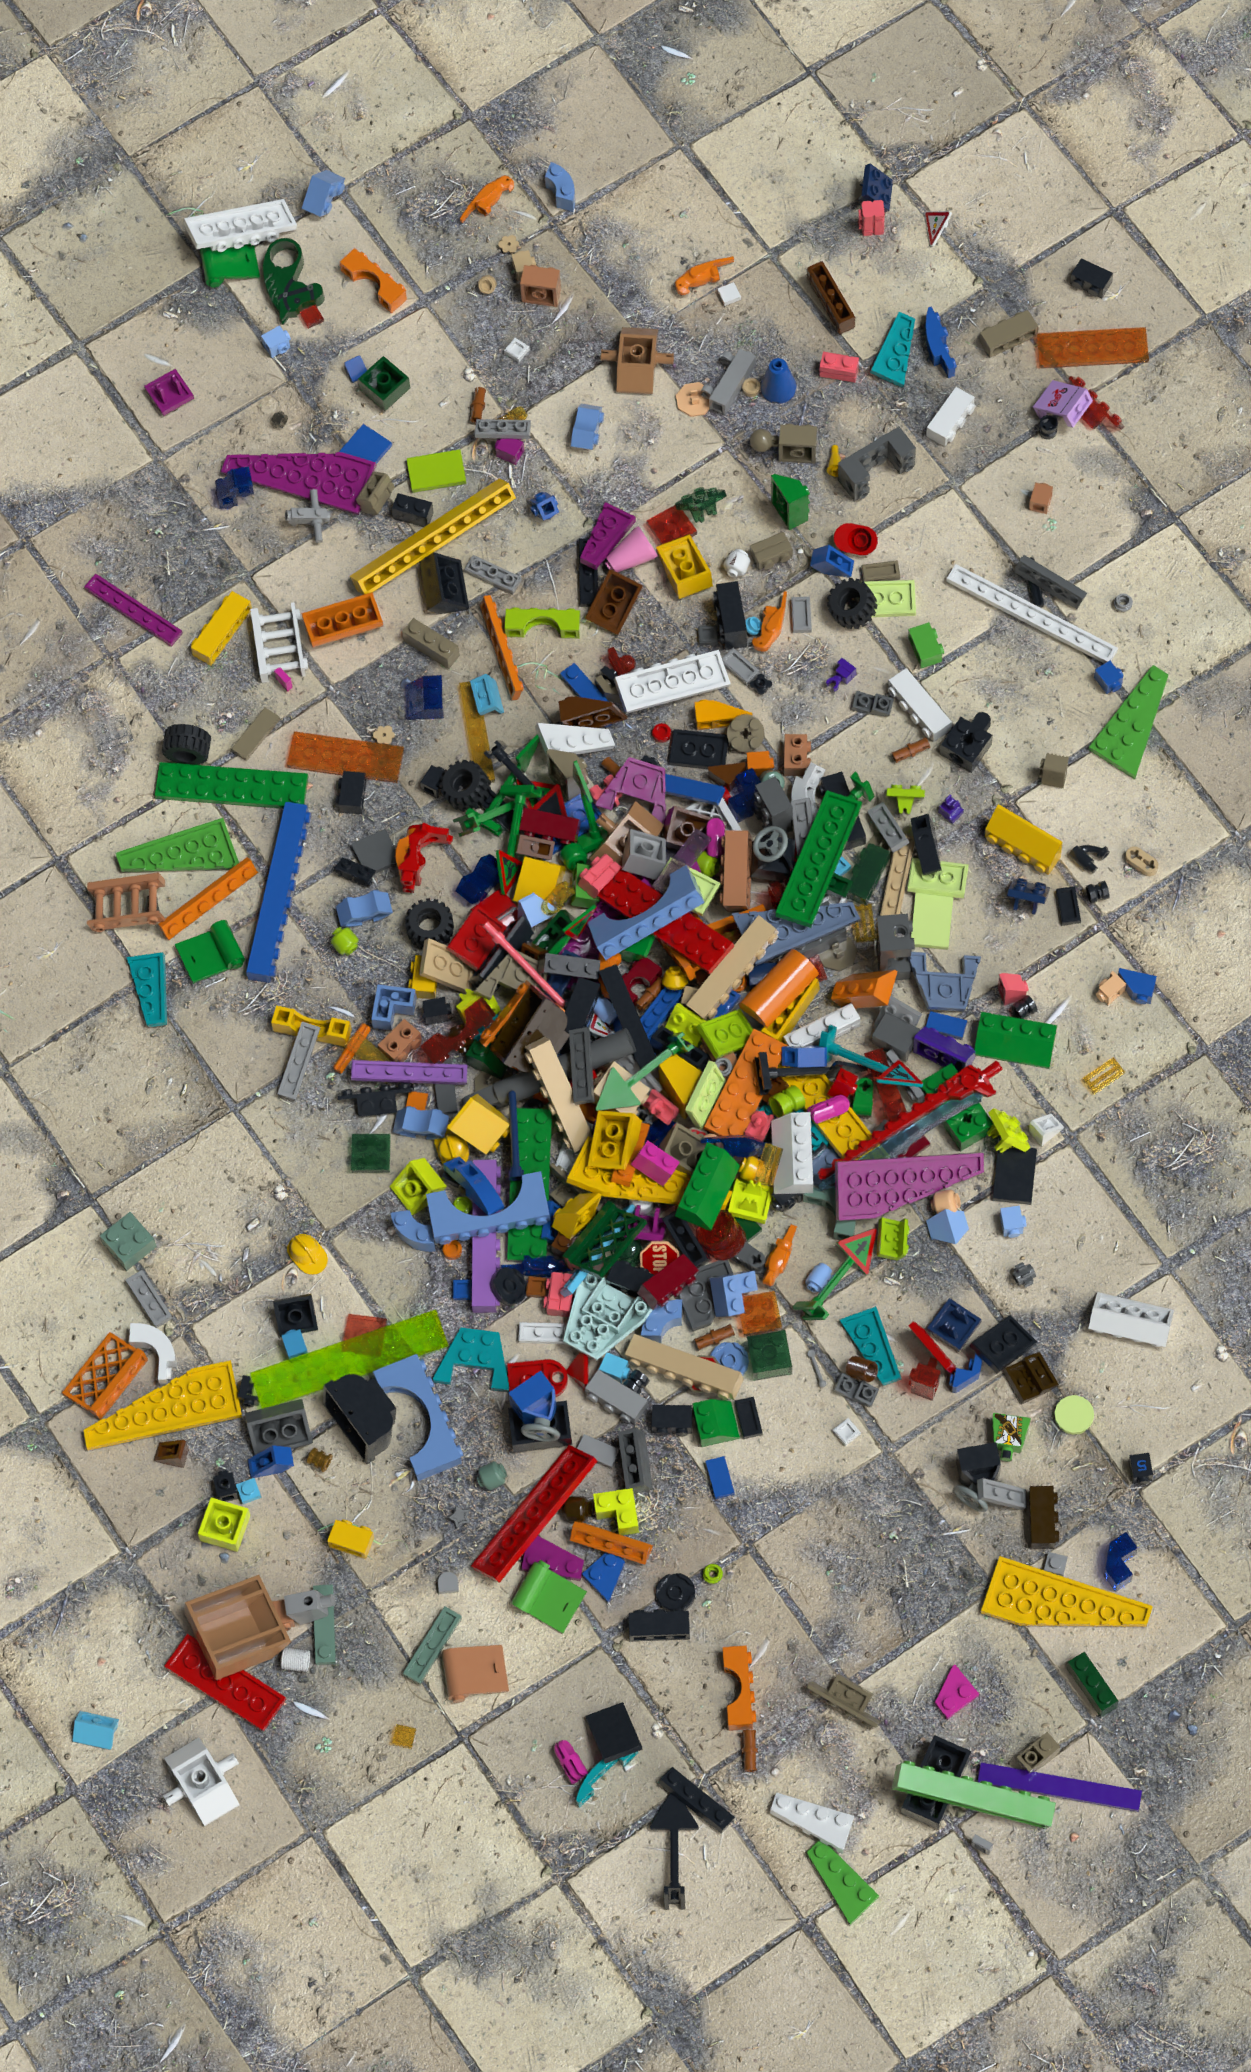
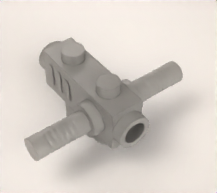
M312 489L310 490L312 507L286 510L285 521H288V524L292 526L311 524L314 527L315 542L322 543L321 526L325 522L330 521V512L327 511V508L319 506L317 490Z

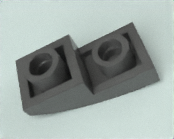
M856 691L851 710L870 715L890 716L894 699L877 693L873 696Z
M844 1373L839 1375L833 1392L868 1407H872L879 1391L878 1388L865 1381L859 1382Z

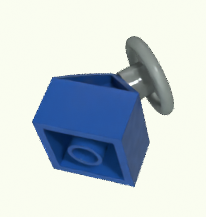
M539 1371L508 1393L510 1406L521 1421L526 1424L521 1427L523 1435L538 1441H555L560 1437V1433L550 1427V1421L556 1411L555 1389L542 1371Z

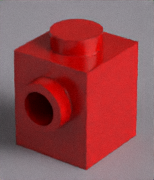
M840 1068L830 1085L827 1095L831 1097L843 1095L846 1098L849 1094L853 1095L858 1087L855 1084L858 1076Z

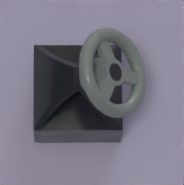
M766 827L752 841L751 877L787 883L794 870L795 839L787 838L785 831L780 827Z
M996 1442L957 1449L956 1465L960 1483L967 1487L957 1485L954 1487V1493L963 1503L979 1512H986L988 1505L985 1501L978 1499L977 1480L985 1478L997 1482L1000 1477L1001 1462Z

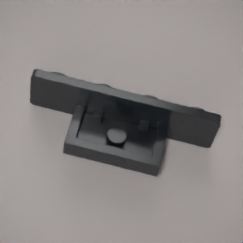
M399 1083L398 1087L381 1085L379 1089L363 1087L360 1088V1091L352 1092V1089L341 1090V1093L337 1094V1099L357 1098L359 1117L397 1113L395 1094L414 1092V1085H410V1083Z

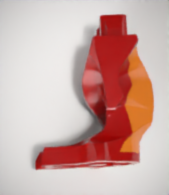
M427 823L411 825L407 829L406 836L399 839L396 848V863L401 884H403V892L414 893L415 886L421 885L422 878L420 877V872L426 864V860L421 854V849L431 843H452L453 836L449 835L448 828L434 827Z

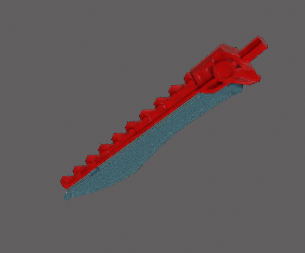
M995 1061L982 1071L980 1068L967 1065L943 1082V1084H940L937 1089L938 1093H927L924 1097V1103H913L911 1112H900L898 1121H887L884 1131H873L871 1140H860L857 1150H847L844 1154V1159H834L832 1161L831 1168H820L818 1172L819 1178L826 1180L819 1184V1190L835 1188V1161L856 1160L857 1158H859L858 1160L896 1158L928 1131L970 1106L982 1102L983 1096L990 1097L995 1095L996 1090L993 1089L989 1079L1003 1070L1001 1064Z

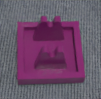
M176 369L144 386L146 392L163 416L194 399L193 393Z
M637 1205L633 1215L646 1219L647 1224L634 1240L663 1241L667 1226L663 1219L659 1218L660 1208H656L655 1215L652 1217L640 1215L641 1205ZM638 1223L628 1224V1228H634Z

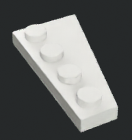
M537 723L535 726L545 753L548 749L583 754L609 750L615 746L609 729Z
M777 1792L770 1810V1814L792 1826L795 1825L803 1829L802 1832L819 1838L820 1842L827 1846L829 1844L835 1847L836 1851L843 1854L853 1824V1815Z

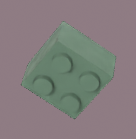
M131 1212L127 1213L100 1235L102 1244L126 1271L157 1247L154 1238Z

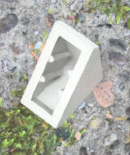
M1048 1114L1030 1122L1029 1134L1043 1146L1058 1134L1064 1126L1052 1114Z

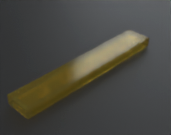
M470 681L462 682L459 685L472 760L482 768L489 777L490 782L494 783L495 776L492 759H488L484 754L485 751H490L484 715L478 713Z

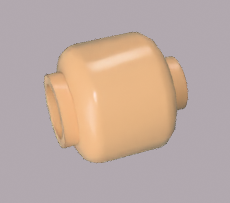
M951 1189L936 1192L933 1200H931V1208L937 1214L945 1209L956 1212L961 1207L958 1193Z

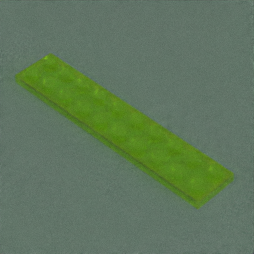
M435 1309L251 1372L250 1376L263 1409L322 1391L324 1384L331 1380L334 1382L345 1375L356 1374L363 1377L372 1374L375 1370L415 1354L421 1357L448 1348L449 1345Z

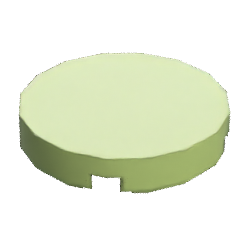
M1077 1395L1067 1396L1056 1405L1055 1422L1065 1433L1072 1435L1082 1434L1093 1423V1407L1084 1397Z

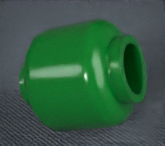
M578 843L567 844L560 852V859L566 868L571 871L574 870L577 863L586 865L588 860L586 852Z

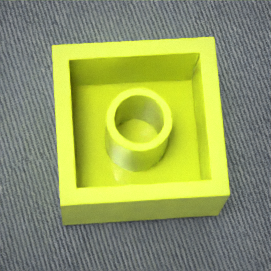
M210 1498L198 1532L200 1541L238 1552L251 1516L249 1509Z

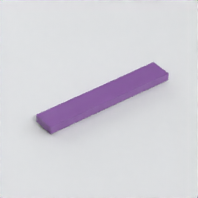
M352 1060L351 1080L467 1085V1065Z

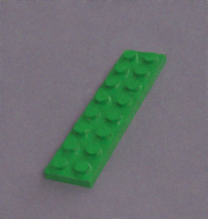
M160 762L155 799L284 809L285 802L305 805L309 776L308 773Z
M826 791L776 910V917L812 928L861 810V801Z
M517 1108L520 1166L524 1170V1175L541 1171L546 1199L549 1201L552 1114L549 1109ZM522 1180L510 1181L509 1206L518 1197L522 1187ZM533 1224L528 1225L524 1229H509L507 1261L547 1262V1240L541 1238L543 1225Z

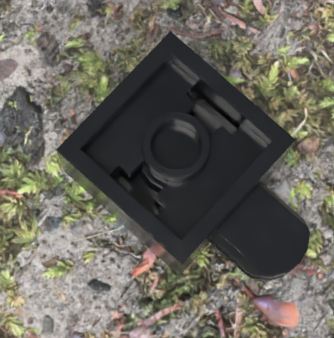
M978 712L971 722L960 717L941 743L940 755L972 773L992 745L993 735L987 732L991 726L990 716L985 712Z

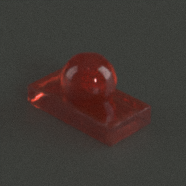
M614 647L607 650L608 659L619 676L634 670L636 661L631 655L626 654L619 658Z

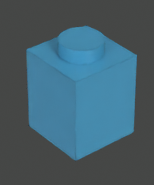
M289 1330L285 1335H282L290 1363L309 1357L300 1330Z

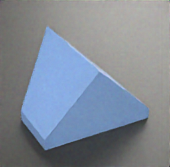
M535 893L518 901V918L523 916L530 927L541 923L560 911Z
M945 1209L926 1220L931 1240L936 1239L957 1244L969 1230L964 1211L957 1210L952 1212L949 1209Z

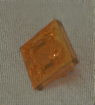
M775 1291L743 1296L745 1313L739 1314L744 1337L782 1330Z

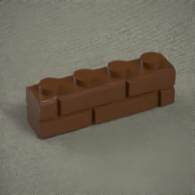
M820 261L807 268V280L832 323L836 326L838 333L842 334L855 328L856 317L824 262Z

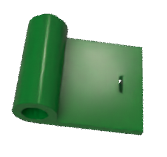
M251 243L245 244L239 249L230 247L223 252H218V250L212 251L210 247L200 248L205 281L208 286L212 288L219 287L224 282V279L260 278L255 247Z
M227 920L217 921L212 924L210 931L175 944V948L192 983L230 969H238L245 962L244 955Z

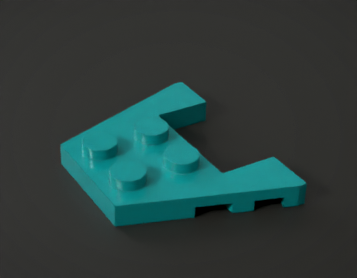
M461 1327L435 1373L433 1383L451 1385L454 1366L494 1371L491 1390L509 1393L500 1333Z

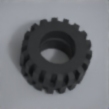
M849 578L848 581L843 579L840 584L837 582L835 584L836 587L830 590L831 595L827 596L829 601L827 602V607L830 614L844 628L852 629L854 627L859 629L860 625L866 626L867 621H872L871 616H875L876 612L874 609H877L878 606L874 593L864 581L861 582L857 578L856 580ZM860 598L856 607L844 610L846 603L850 599Z
M174 724L168 726L165 729L162 753L167 759L179 764H203L209 756L211 735L204 729L194 725Z
M458 760L455 762V765L450 764L448 766L449 769H445L443 771L444 776L440 778L441 783H439L441 793L456 810L459 809L464 812L468 808L478 809V805H483L485 798L488 799L489 797L488 792H491L489 777L474 761L462 760L460 763ZM472 780L471 785L466 790L458 791L464 782Z
M426 898L424 902L422 899L419 900L417 905L414 903L412 910L408 909L405 924L409 940L411 939L413 945L417 944V947L422 949L424 947V940L428 938L444 944V942L449 943L450 937L453 936L454 923L452 913L448 906L445 907L444 902L439 903L438 899L430 901V898ZM426 919H436L440 922V925L433 930H424L419 927L421 922Z

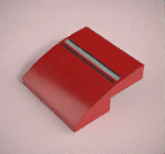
M501 888L477 904L507 927L510 922L518 918L517 906L507 894L502 895Z

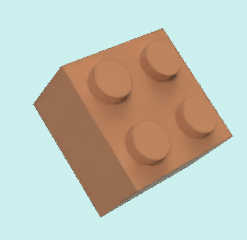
M524 265L520 282L522 302L557 307L561 292L560 270L552 267L543 268L536 265Z

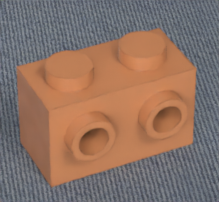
M785 734L784 776H804L805 770L811 763V758H807V752L811 753V741H807V734Z
M403 1019L378 1044L379 1053L390 1062H404L408 1054L420 1046L422 1041L421 1033Z

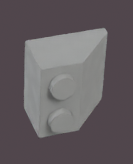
M630 829L622 856V870L657 880L666 865V839Z

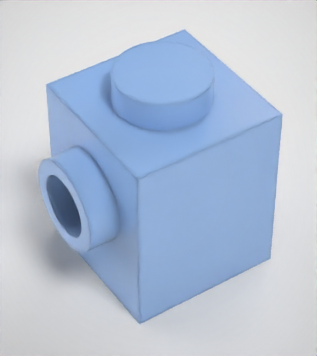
M280 325L261 336L262 345L271 358L285 353L290 348V335L286 330L283 331Z
M1020 1205L1000 1208L1003 1236L1015 1238L1023 1234V1229L1027 1227L1025 1215H1021Z

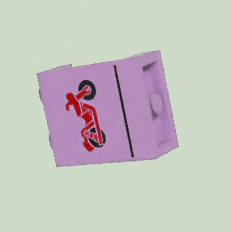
M1052 380L1033 408L1039 419L1047 413L1062 416L1067 426L1073 428L1093 400L1086 388Z

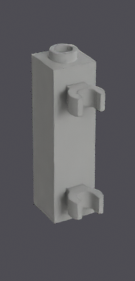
M739 349L736 356H733L728 351L723 353L722 363L729 366L715 390L707 384H704L701 389L703 391L701 396L709 399L710 409L726 415L742 389V384L748 379L756 366V356L750 351Z

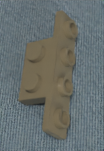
M550 1164V1172L562 1182L550 1194V1198L562 1209L570 1198L574 1199L578 1194L589 1193L587 1190L583 1191L580 1187L567 1183L568 1176L560 1165ZM601 1203L598 1204L595 1212L596 1215L603 1208Z
M840 1674L836 1676L829 1690L813 1681L808 1683L807 1688L810 1689L812 1695L819 1698L822 1696L828 1700V1704L836 1708L838 1706L845 1710V1714L852 1718L858 1717L869 1728L880 1726V1720L865 1712L874 1694Z

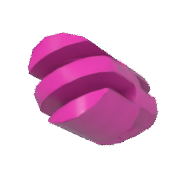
M712 818L706 825V849L709 856L719 858L720 860L721 856L725 853L724 847H722V836H725V826L721 819Z
M837 1095L810 1106L807 1112H810L811 1119L818 1124L847 1112L850 1102L845 1096Z
M560 1740L555 1744L554 1751L560 1761V1765L571 1784H575L587 1775L588 1771L568 1741Z

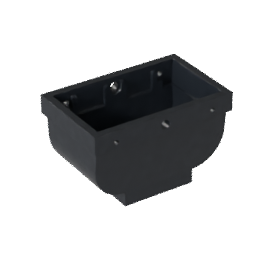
M348 1374L334 1382L331 1380L324 1384V1407L366 1464L371 1463L375 1460V1456L386 1450L391 1443L392 1428L396 1419L395 1405L375 1378L367 1382L360 1375Z

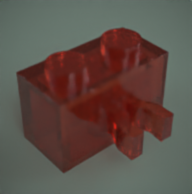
M930 1357L927 1366L918 1363L916 1369L912 1368L908 1384L911 1386L912 1394L933 1401L940 1384L941 1371L936 1369L937 1359Z

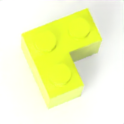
M633 1488L593 1494L597 1520L617 1517L620 1535L639 1533Z

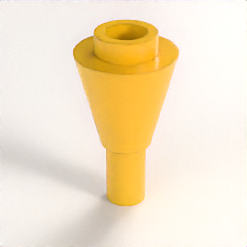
M832 445L827 473L838 477V462L841 461L838 446Z

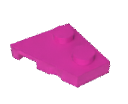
M955 1664L952 1666L935 1701L936 1707L947 1720L979 1696L977 1690Z

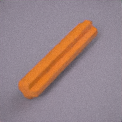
M365 1023L360 1025L333 1068L336 1072L343 1073L371 1031L370 1027Z

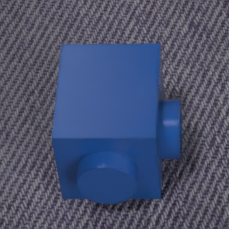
M1111 660L1095 669L1094 679L1106 694L1116 692L1121 688L1124 675L1121 669L1116 668Z

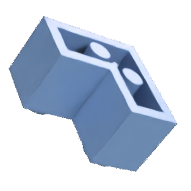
M329 170L312 175L302 209L319 217L328 214L332 209V198L340 195L345 188V178Z
M377 985L371 1019L373 1028L392 1031L395 1013L414 1015L417 1000L416 990Z
M742 1271L710 1278L716 1317L745 1313L742 1293L758 1290L755 1271Z

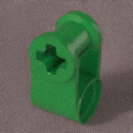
M861 1078L857 1082L858 1087L853 1101V1111L856 1115L871 1117L874 1085L869 1078Z

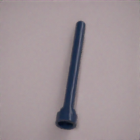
M511 1090L508 1093L512 1155L509 1180L521 1181L524 1170H522L519 1160L516 1092Z

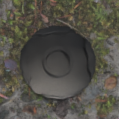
M504 1267L494 1273L491 1280V1288L499 1302L513 1306L522 1302L526 1297L525 1288L527 1284L524 1276L517 1269Z
M681 1573L665 1575L656 1587L658 1604L666 1611H673L676 1608H683L686 1611L695 1600L696 1590L693 1582L688 1576Z

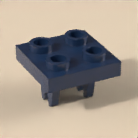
M871 163L865 165L864 177L860 182L862 195L858 198V201L873 202L875 200H882L884 213L890 211L893 180Z
M1017 878L1016 880L1013 879L1007 896L1015 898L1013 910L1016 911L1020 899L1034 902L1032 914L1036 915L1038 903L1045 904L1050 887L1041 882L1033 884L1029 883L1026 879Z
M949 1298L927 1327V1331L960 1352L980 1325L982 1319Z

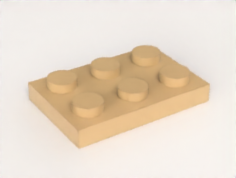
M429 938L424 940L419 975L465 994V989L471 990L472 984L469 980L473 976L474 969L446 950V945Z

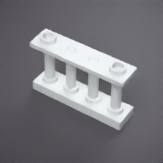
M294 602L291 603L292 612L263 616V614L259 615L258 608L250 609L262 683L269 682L268 675H271V672H274L278 667H281L283 671L301 668L302 677L306 676L305 669H308L307 658H303L298 620H301L300 610L295 608ZM289 619L294 621V628L271 632L261 630V626L264 623ZM296 635L297 644L268 649L263 644L268 639ZM298 652L299 661L274 665L266 664V658H269V656Z

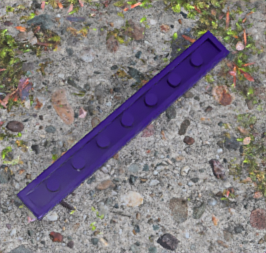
M982 1762L978 1777V1783L980 1781L991 1782L994 1787L1007 1786L1016 1791H1026L1033 1794L1139 1812L1142 1795L1141 1790L1039 1772L1029 1773L1027 1770Z

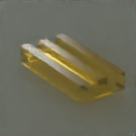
M872 903L866 906L864 904H860V906L854 905L857 911H861L864 937H860L859 923H854L856 942L875 941ZM866 910L869 913L871 937L867 935Z
M1113 1057L1083 1077L1082 1081L1087 1084V1087L1095 1095L1123 1076L1125 1071ZM1111 1065H1115L1113 1068L1102 1074L1094 1081H1090V1079H1092L1093 1077H1095ZM1119 1070L1117 1073H1115L1114 1075H1112L1111 1077H1109L1108 1079H1106L1101 1084L1095 1087L1096 1084L1110 1076L1115 1071Z
M765 1143L755 1181L773 1186L783 1152L782 1148Z

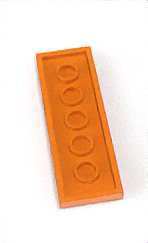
M753 1029L703 1129L738 1146L751 1121L752 1114L756 1111L763 1095H759L754 1058L758 1057L759 1052H767L768 1066L777 1068L782 1059V1047L788 1045Z

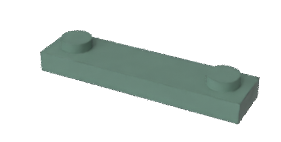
M333 1584L313 1586V1590H317L324 1596L329 1594L334 1596ZM334 1606L328 1607L327 1617L314 1621L316 1665L336 1664Z
M444 1606L404 1670L403 1676L421 1685L462 1619L460 1614Z

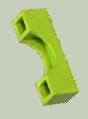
M517 607L506 609L505 634L507 637H525L532 627L549 625L558 631L561 638L580 639V610L572 608L566 610H557L555 608L547 610L538 608L520 609Z

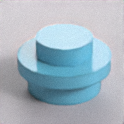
M749 617L745 620L747 632L757 635L761 630V621L756 617Z

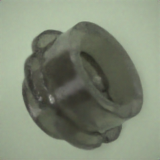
M283 411L275 413L272 417V423L275 428L279 427L282 429L288 420V416Z

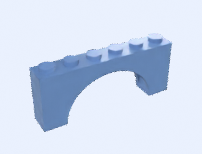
M687 865L670 874V884L667 891L655 905L645 912L625 920H612L603 913L589 921L588 925L596 947L605 960L705 902L695 877Z
M541 1171L522 1175V1187L516 1200L503 1211L489 1216H474L458 1210L449 1201L445 1190L426 1194L436 1244L445 1245L453 1240L465 1241L473 1236L485 1237L493 1232L505 1233L509 1229H524L528 1225L536 1224L539 1226L551 1221Z
M415 1354L375 1370L373 1374L385 1393L409 1395L416 1399L429 1415L431 1420L429 1438L425 1446L417 1454L409 1458L415 1476L420 1481L462 1464L461 1457L464 1455L460 1445L456 1446L454 1443L456 1436L453 1429L448 1428L446 1424L449 1420L445 1410H440L439 1405L442 1403L438 1393L434 1394L432 1391V1387H434L433 1381L430 1376L426 1377L424 1372L427 1370L423 1359L419 1360L418 1355Z

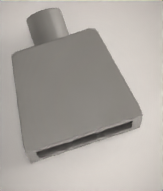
M317 1590L284 1596L286 1615L300 1625L327 1617L328 1607L335 1606L336 1604L333 1594L324 1596Z

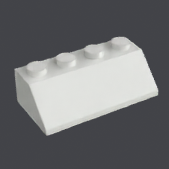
M810 1112L789 1113L772 1120L774 1194L813 1193Z
M1097 1292L1088 1329L1096 1333L1112 1334L1117 1338H1129L1134 1342L1150 1343L1155 1347H1166L1174 1310Z

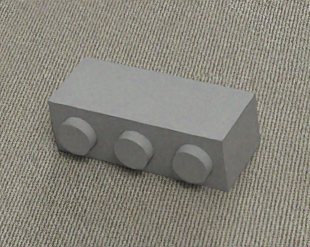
M599 1369L585 1388L587 1398L594 1403L599 1402L604 1405L603 1408L610 1413L615 1412L620 1415L622 1421L628 1424L631 1422L635 1425L648 1407L647 1399Z

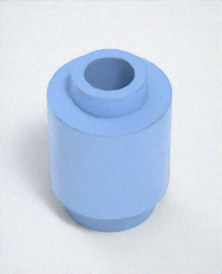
M599 997L593 1012L604 1023L611 1025L618 1017L613 1004L607 998Z
M824 1263L814 1266L805 1280L808 1290L814 1293L820 1292L831 1278V1268Z

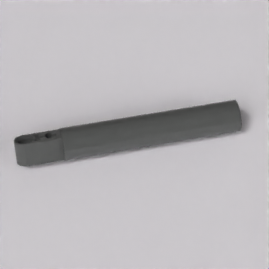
M627 1028L591 1042L592 1070L636 1052L635 1044ZM567 1052L558 1056V1059L567 1079L571 1080V1054ZM522 1071L462 1098V1103L464 1106L470 1097L479 1094L494 1108L499 1109L509 1106V1091L513 1090L516 1092V1102L540 1093L542 1085L540 1081L535 1079L532 1072Z

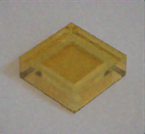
M396 1724L392 1745L412 1749L417 1729Z

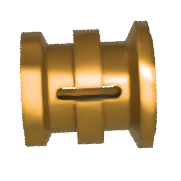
M313 1448L309 1453L307 1463L314 1464L316 1468L321 1467V1471L325 1472L331 1463L333 1455H325L324 1451L321 1450L319 1452L317 1448Z

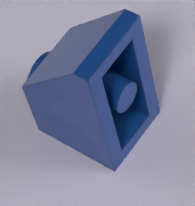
M826 545L813 550L810 566L822 574L850 578L852 576L854 560L832 546Z
M1119 968L1118 976L1126 983L1125 991L1131 1000L1139 1004H1151L1157 976Z
M273 1445L248 1459L251 1478L282 1473L294 1466L291 1447Z

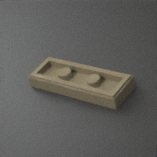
M265 707L231 748L232 752L247 761L280 721V716Z

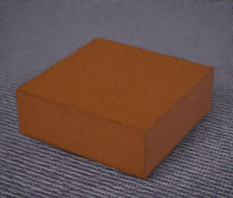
M528 1276L526 1297L544 1298L547 1293V1278Z

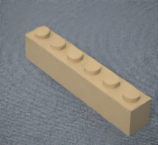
M758 915L736 942L733 949L715 968L686 1005L706 1021L713 1019L718 1012L717 1008L728 1001L730 992L740 986L743 976L745 974L748 975L753 970L755 961L757 959L760 960L765 955V949L769 944L775 943L778 938V930Z
M543 1037L525 1046L527 1052L525 1057L528 1063H532L535 1069L532 1073L535 1079L540 1081L542 1085L540 1091L543 1097L548 1098L550 1103L547 1105L552 1115L555 1114L557 1121L555 1124L559 1132H563L565 1136L563 1142L566 1148L577 1152L582 1149L587 1137L593 1138V1135L580 1106L574 1103L572 1088L551 1041Z
M636 1334L633 1335L625 1352L628 1363L634 1367H644L653 1374L661 1373L667 1379L680 1380L689 1387H692V1385L697 1386L701 1391L716 1393L718 1397L725 1400L728 1398L735 1400L744 1380L739 1371Z

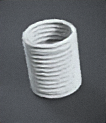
M283 1649L281 1657L282 1669L301 1672L308 1671L310 1663L309 1650Z

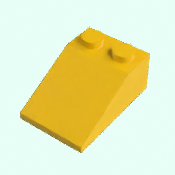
M690 534L656 547L671 586L679 599L713 587L711 571Z
M598 1110L588 1167L625 1170L639 1139L642 1120L634 1113Z

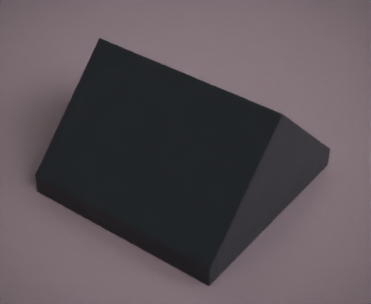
M312 1294L273 1301L280 1337L289 1330H300L301 1333L318 1330Z

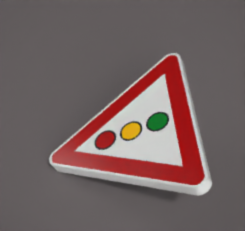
M925 212L930 246H935L944 228H947L948 221L952 215L951 212Z
M593 1013L588 1027L591 1035L596 1039L599 1035L602 1037L607 1036L613 1031L612 1028Z

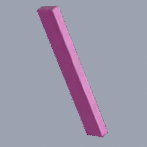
M96 573L84 586L86 591L171 647L183 634L181 629Z

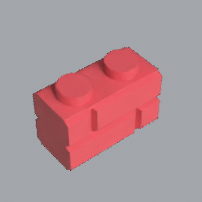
M863 201L862 209H858V228L862 229L864 236L872 234L882 235L884 233L885 218L883 201Z
M823 351L820 363V377L856 382L859 357H849Z
M604 854L601 858L597 856L591 863L592 867L589 870L585 868L579 875L581 879L578 886L593 899L597 897L600 891L614 878L621 868L607 854Z
M552 1272L551 1278H547L546 1290H549V1295L544 1297L543 1307L547 1308L548 1315L570 1316L574 1293L564 1297L560 1294V1291L573 1274Z

